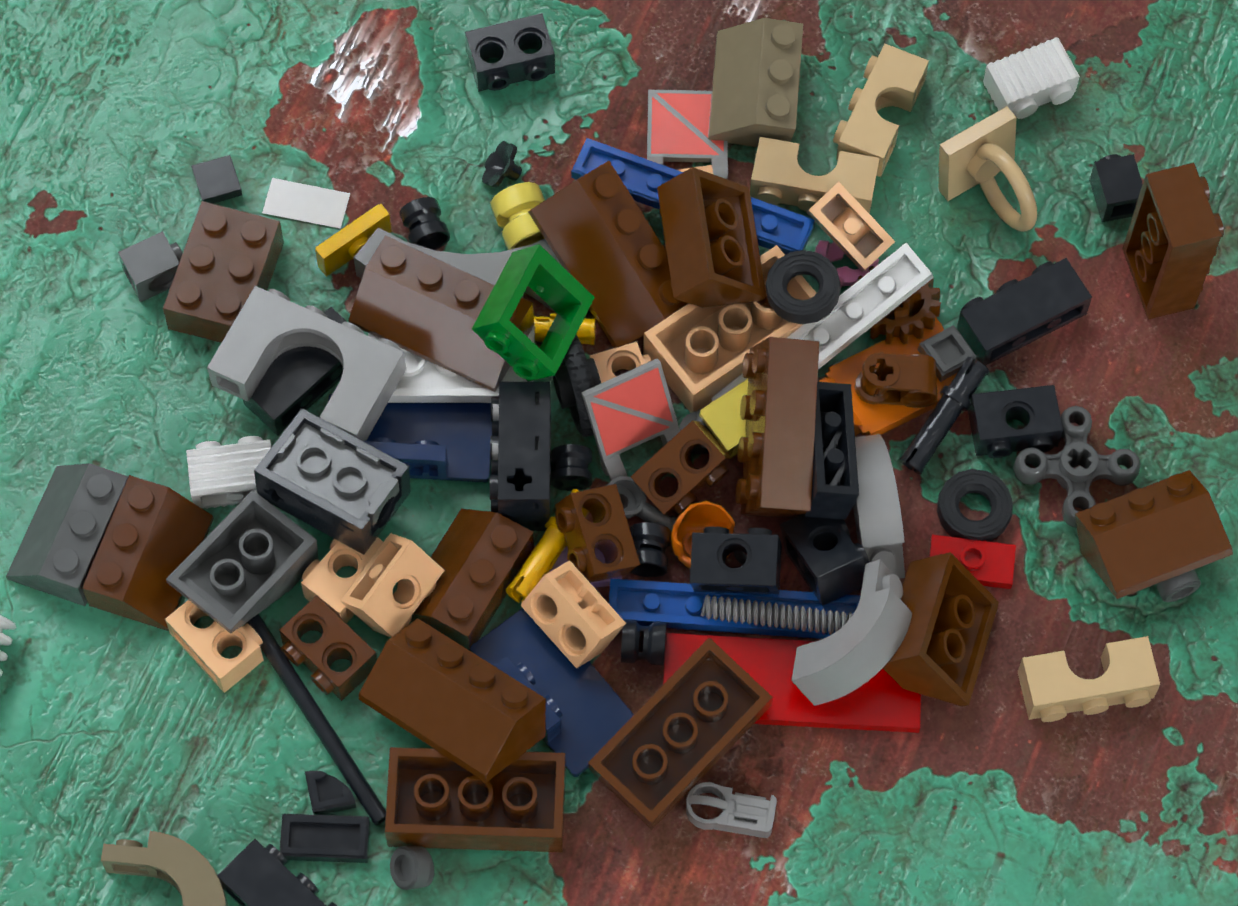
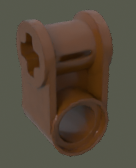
M874 353L865 360L862 372L856 378V393L860 399L870 404L905 405L913 408L931 406L937 402L936 360L924 354L896 355Z

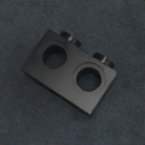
M542 13L465 32L466 52L478 92L488 89L492 91L502 90L510 84L525 80L539 81L555 73V53ZM526 49L538 50L534 54H527L523 51ZM489 58H496L500 60L496 63L485 62V60Z

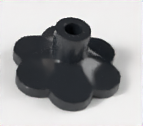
M502 141L497 146L496 151L489 155L485 163L486 171L482 177L484 184L497 188L505 177L512 181H516L520 177L522 168L514 163L517 153V147L514 144Z

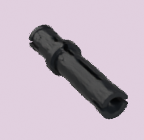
M968 356L951 384L943 386L939 392L942 396L903 456L899 458V461L908 469L912 470L914 468L915 473L920 475L923 473V469L961 412L968 411L972 405L970 401L972 394L975 393L985 376L989 374L990 370L979 361L974 363V358Z

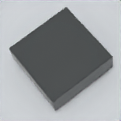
M954 325L921 342L918 347L920 354L929 355L936 360V376L940 382L958 373L968 356L974 358L975 361L977 358Z

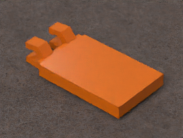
M935 317V327L933 330L924 328L922 339H918L911 334L908 335V344L904 345L899 337H894L890 345L886 344V341L883 340L830 366L828 372L825 373L826 377L818 381L851 384L855 436L860 432L866 436L882 435L935 408L942 397L939 392L943 386L951 384L957 373L942 382L937 378V402L923 408L866 403L857 395L855 381L860 372H862L865 360L874 353L896 355L920 354L918 351L919 344L944 330L937 317Z

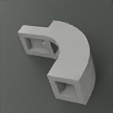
M880 434L855 437L859 496L853 505L857 543L859 542L863 546L869 562L881 559L893 574H896L899 579L905 578L902 543H905L902 515L895 475L887 446Z
M881 559L865 564L860 601L847 623L834 634L822 640L797 647L791 681L814 706L843 697L868 682L889 662L905 638L911 622L912 612L900 599L903 596V586L899 577L893 574Z

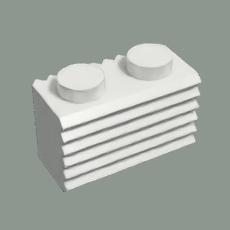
M1055 37L1052 40H1047L1045 43L1032 46L1030 49L1026 48L1023 52L1019 51L1016 54H1011L1009 57H1004L1002 60H996L994 63L990 62L986 66L983 82L988 93L991 95V99L994 100L998 111L1008 106L1018 119H1023L1036 112L1038 106L1051 101L1054 105L1068 101L1076 92L1080 76L1059 38Z
M246 436L239 439L238 444L221 446L219 442L206 441L199 443L196 449L186 450L190 493L193 503L200 508L206 509L219 506L225 507L227 505L233 506L239 504L252 490L257 493L254 470L272 448L271 440H263L259 436Z

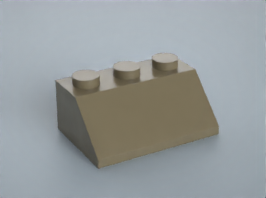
M761 18L717 32L708 140L728 141L731 144L758 147L760 137L791 142L796 130L803 23Z

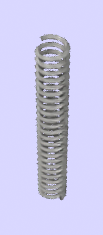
M715 595L712 597L711 604L710 596H705L701 616L703 617L706 614L708 620L713 614L715 621L718 619L719 614L721 621L725 620L726 617L727 621L730 622L733 617V621L737 623L740 617L742 624L746 621L747 617L749 625L754 617V624L758 625L760 621L762 627L766 624V621L767 625L771 627L774 621V626L777 628L781 621L782 629L786 627L788 620L789 630L793 628L794 624V628L797 631L801 624L803 632L806 630L807 624L808 631L812 632L815 624V632L818 633L822 624V633L825 634L828 628L830 635L833 634L834 628L835 632L838 631L853 615L850 612L846 618L844 611L839 614L837 610L834 614L831 610L827 611L826 614L824 609L819 614L817 608L814 609L812 614L810 607L805 611L804 606L799 610L796 605L792 610L790 604L785 610L783 603L778 610L777 603L773 604L772 607L771 603L768 602L765 607L763 601L759 603L758 607L756 600L752 603L751 607L749 599L744 607L743 599H740L738 603L737 599L734 598L731 603V599L727 597L724 603V598L721 596L717 603Z

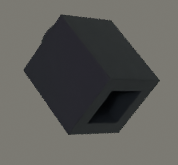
M1112 154L1101 158L1099 161H1095L1089 181L1101 222L1132 217L1143 185L1134 154L1122 157L1118 154Z

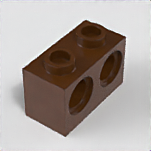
M692 420L640 467L631 478L663 515H672L675 511L680 515L690 504H694L698 500L694 494L706 483L709 487L714 486L729 472L725 466L733 458L700 421ZM698 445L705 446L710 456L707 465L701 469L696 468L691 461V453ZM668 473H672L678 480L677 492L671 497L665 496L660 489L661 479Z
M616 484L570 493L555 504L556 524L559 531L564 534L568 547L567 560H570L590 583L624 576L640 565ZM582 508L587 509L591 513L593 523L584 517ZM594 548L602 552L605 563L597 559Z
M317 595L279 629L283 643L281 647L283 654L297 667L303 663L313 673L310 676L313 683L324 694L328 695L333 692L341 701L369 676L377 661L376 652ZM308 631H318L322 634L321 638L314 643H305L300 640L302 635ZM338 659H346L352 663L343 672H336L330 669L331 664Z

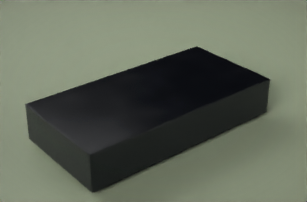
M282 814L280 852L287 860L368 863L370 817Z

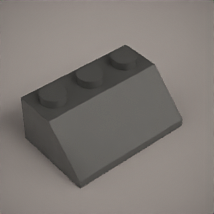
M90 463L56 466L6 575L7 580L86 606L87 599L82 588L128 476Z

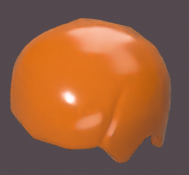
M708 501L690 504L678 516L672 528L671 544L674 554L682 564L691 568L692 533H703L705 527H723L729 529V534H734V519L721 505Z

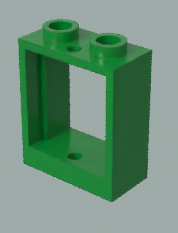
M540 244L512 252L472 330L484 340L487 348L498 353L511 365L513 371L519 377L529 382L553 376L561 365L595 297ZM527 286L557 313L540 348L510 321Z

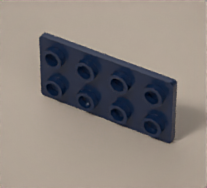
M387 403L368 439L363 442L408 465L410 478L486 483L489 481L491 463V403Z
M523 608L470 647L472 653L546 698V736L542 740L553 753H565L566 769L573 777H578L589 768L588 762L634 715L590 661L576 669Z

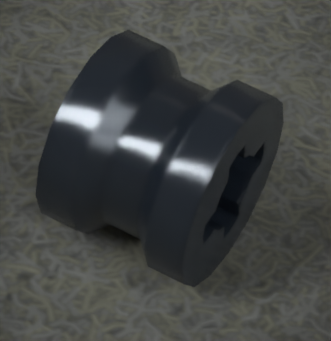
M566 444L551 450V462L555 465V471L551 473V485L554 488L572 491L573 489L584 490L592 485V473L588 471V465L592 462V450L583 445Z

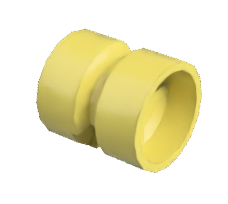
M524 182L509 186L496 194L490 202L497 224L503 229L502 237L508 250L531 245L544 239L528 211L545 201L541 189L536 183Z

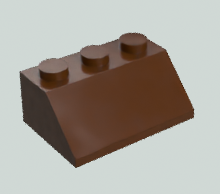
M694 167L658 186L660 214L674 299L704 308L755 302L767 298L749 187Z
M1190 470L1172 475L1167 479L1135 489L1130 493L1075 513L1080 552L1117 599L1233 555L1232 546L1209 492Z
M129 475L82 588L89 606L169 631L165 618L178 609L183 595L166 582V578L207 537L214 520L213 515L169 487Z
M461 508L431 556L445 571L437 580L433 592L423 599L412 614L410 622L418 618L471 651L470 647L479 640L507 595L505 589L510 585L533 551V531L497 512Z
M951 552L911 561L903 583V596L900 598L912 612L911 622L900 647L883 669L903 689L958 706H968L999 602Z

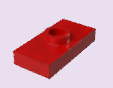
M932 534L929 557L951 552L983 586L1011 589L1016 545Z

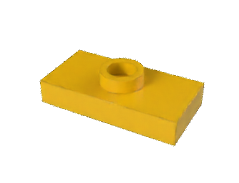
M382 204L376 205L316 246L317 264L326 277L354 259V256L377 228L388 233L392 232L390 214Z

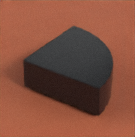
M305 771L313 815H324L357 808L351 790L339 779L323 771Z

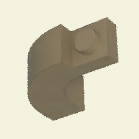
M150 831L147 848L142 847L143 844L138 841L127 839L117 840L116 845L103 844L101 862L107 873L162 879L178 890L182 896L183 906H228L222 885L213 867L199 851L179 838L162 832Z

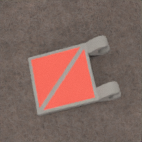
M648 89L647 160L663 165V162L711 163L714 175L725 179L728 178V141L708 140L712 91Z
M658 358L581 392L599 450L601 467L605 475L609 476L610 481L618 476H627L619 456L620 453L657 436H660L662 444L665 446L680 432L662 365Z

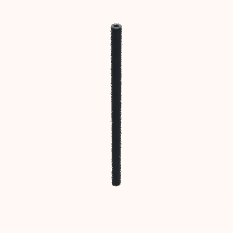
M257 614L246 623L262 639L263 643L260 645V648L374 825L378 826L384 823L386 820V809L289 659L281 651V647L261 616Z

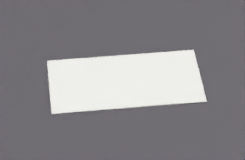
M272 178L262 213L341 229L350 193Z

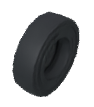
M806 250L790 252L779 258L769 270L765 285L768 302L775 313L788 322L797 324L818 322L828 316L837 305L841 290L838 271L831 261L817 252ZM797 275H810L817 280L819 290L815 296L810 299L799 300L789 294L787 285Z
M970 469L958 472L946 481L938 496L937 513L941 526L951 537L991 542L1001 535L1008 526L1012 517L1013 501L1008 487L999 477L988 471ZM970 493L983 495L990 503V514L979 521L967 519L959 509V501L962 497Z

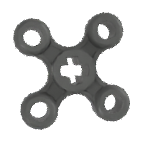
M1071 406L1065 409L1060 416L1063 427L1061 437L1065 442L1064 449L1058 454L1048 455L1037 448H1026L1015 459L1014 473L1020 482L1027 485L1037 484L1043 479H1057L1061 487L1067 490V498L1063 502L1061 512L1063 520L1069 526L1077 528L1075 513L1079 511L1074 508L1078 507L1085 510L1096 505L1094 498L1089 492L1091 483L1098 479H1108L1119 486L1129 485L1137 478L1141 464L1136 453L1129 449H1118L1110 455L1097 454L1096 450L1087 443V436L1092 427L1091 414L1083 407ZM1071 423H1077L1079 426H1074ZM1030 464L1035 466L1036 468H1029L1026 465ZM1119 465L1125 466L1127 469H1122Z

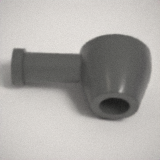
M618 476L607 484V486L617 485L626 519L637 516L648 523H656L668 527L672 532L677 517L663 515L659 509L648 504L645 493L631 477Z

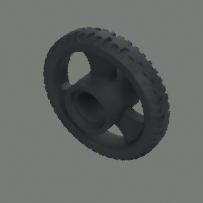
M576 334L561 365L552 378L561 408L569 407L576 429L582 436L588 437L594 435L581 392L601 384V380L594 359H586L583 347Z

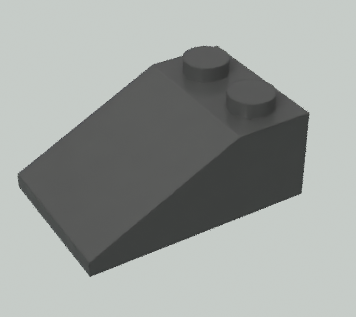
M252 490L166 578V582L229 633H233L289 592L302 579L306 568L314 560H319L317 540Z

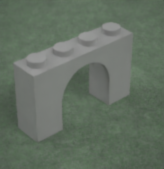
M255 286L207 367L212 386L249 402L267 369L278 356L297 347L310 346L321 348L334 355L344 369L338 386L319 418L362 441H366L406 371L404 352L396 343L388 339L380 338L376 340L365 335L358 326L350 322L340 324L329 319L323 311L314 306L307 305L304 308L295 304L278 290L269 289V291Z

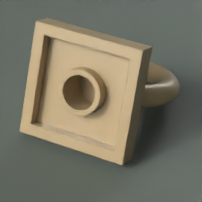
M1006 106L940 144L939 191L949 201L980 184L985 197L998 216L1013 229L1025 232L1032 229L1036 224L1037 205L1025 175L1014 161L1017 117ZM1000 171L1003 172L1016 194L1021 214L1010 205L994 178Z

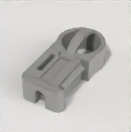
M712 782L700 783L689 791L686 799V814L689 821L696 827L703 830L715 829L761 838L771 836L777 799L774 795H771L770 801L766 800L765 797L737 792L734 795L732 794L733 788L720 786ZM702 793H712V794L717 795L719 798H714V797H710V796H703V795H700V794H702ZM691 804L709 805L720 808L723 812L714 819H703L693 812Z

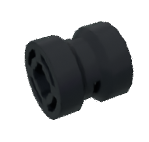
M422 197L404 205L399 211L403 226L410 231L408 235L410 243L437 250L449 241L450 233L447 225L440 221L441 209L435 198Z
M656 523L633 524L630 526V532L640 565L629 573L641 577L664 576L668 568V557L665 555V549L670 546L671 530Z
M624 620L626 624L622 632L621 663H635L637 660H647L651 665L664 666L666 623L653 622L650 626H642L637 621ZM640 633H644L643 653L639 652Z

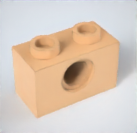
M840 182L836 183L806 212L862 272L895 243L892 237Z
M390 533L340 602L373 631L393 637L409 625L412 614L423 599L433 592L437 580L445 570L412 540ZM398 582L397 590L393 594L394 585Z
M377 537L363 555L340 541L333 539L330 545L331 550L321 561L318 559L314 560L302 575L303 581L301 582L304 597L311 601L317 595L333 612L347 623L355 614L340 600L377 552L383 541ZM344 566H352L357 569V572L348 578L336 575L337 571Z

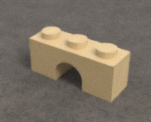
M885 43L878 57L871 56L864 72V78L868 80L863 89L858 87L855 89L848 110L853 112L848 122L840 121L835 132L833 142L838 144L836 160H838L840 151L878 157L880 159L877 176L881 177L896 145L899 125L886 121L878 114V111L884 107L895 106L911 112L926 80L929 60Z
M765 137L759 138L751 177L750 197L773 205L779 203L798 206L801 210L808 211L836 183L840 182L870 214L880 158L840 151L837 165L830 173L814 176L806 173L798 164L799 143Z
M1148 636L1106 643L1101 655L1104 674L1096 679H1083L1075 675L1068 666L1065 651L1023 657L1018 669V676L1029 720L1041 718L1043 722H1053L1065 718L1067 713L1083 711L1086 715H1093L1108 710L1109 706L1125 703L1126 707L1133 708L1148 704L1155 697L1160 686Z

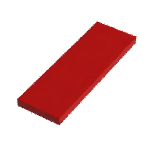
M666 633L663 684L708 638H711L773 697L772 706L754 724L919 733L921 694L903 689L883 668L868 682L851 693L814 706L791 680L797 647L816 641Z

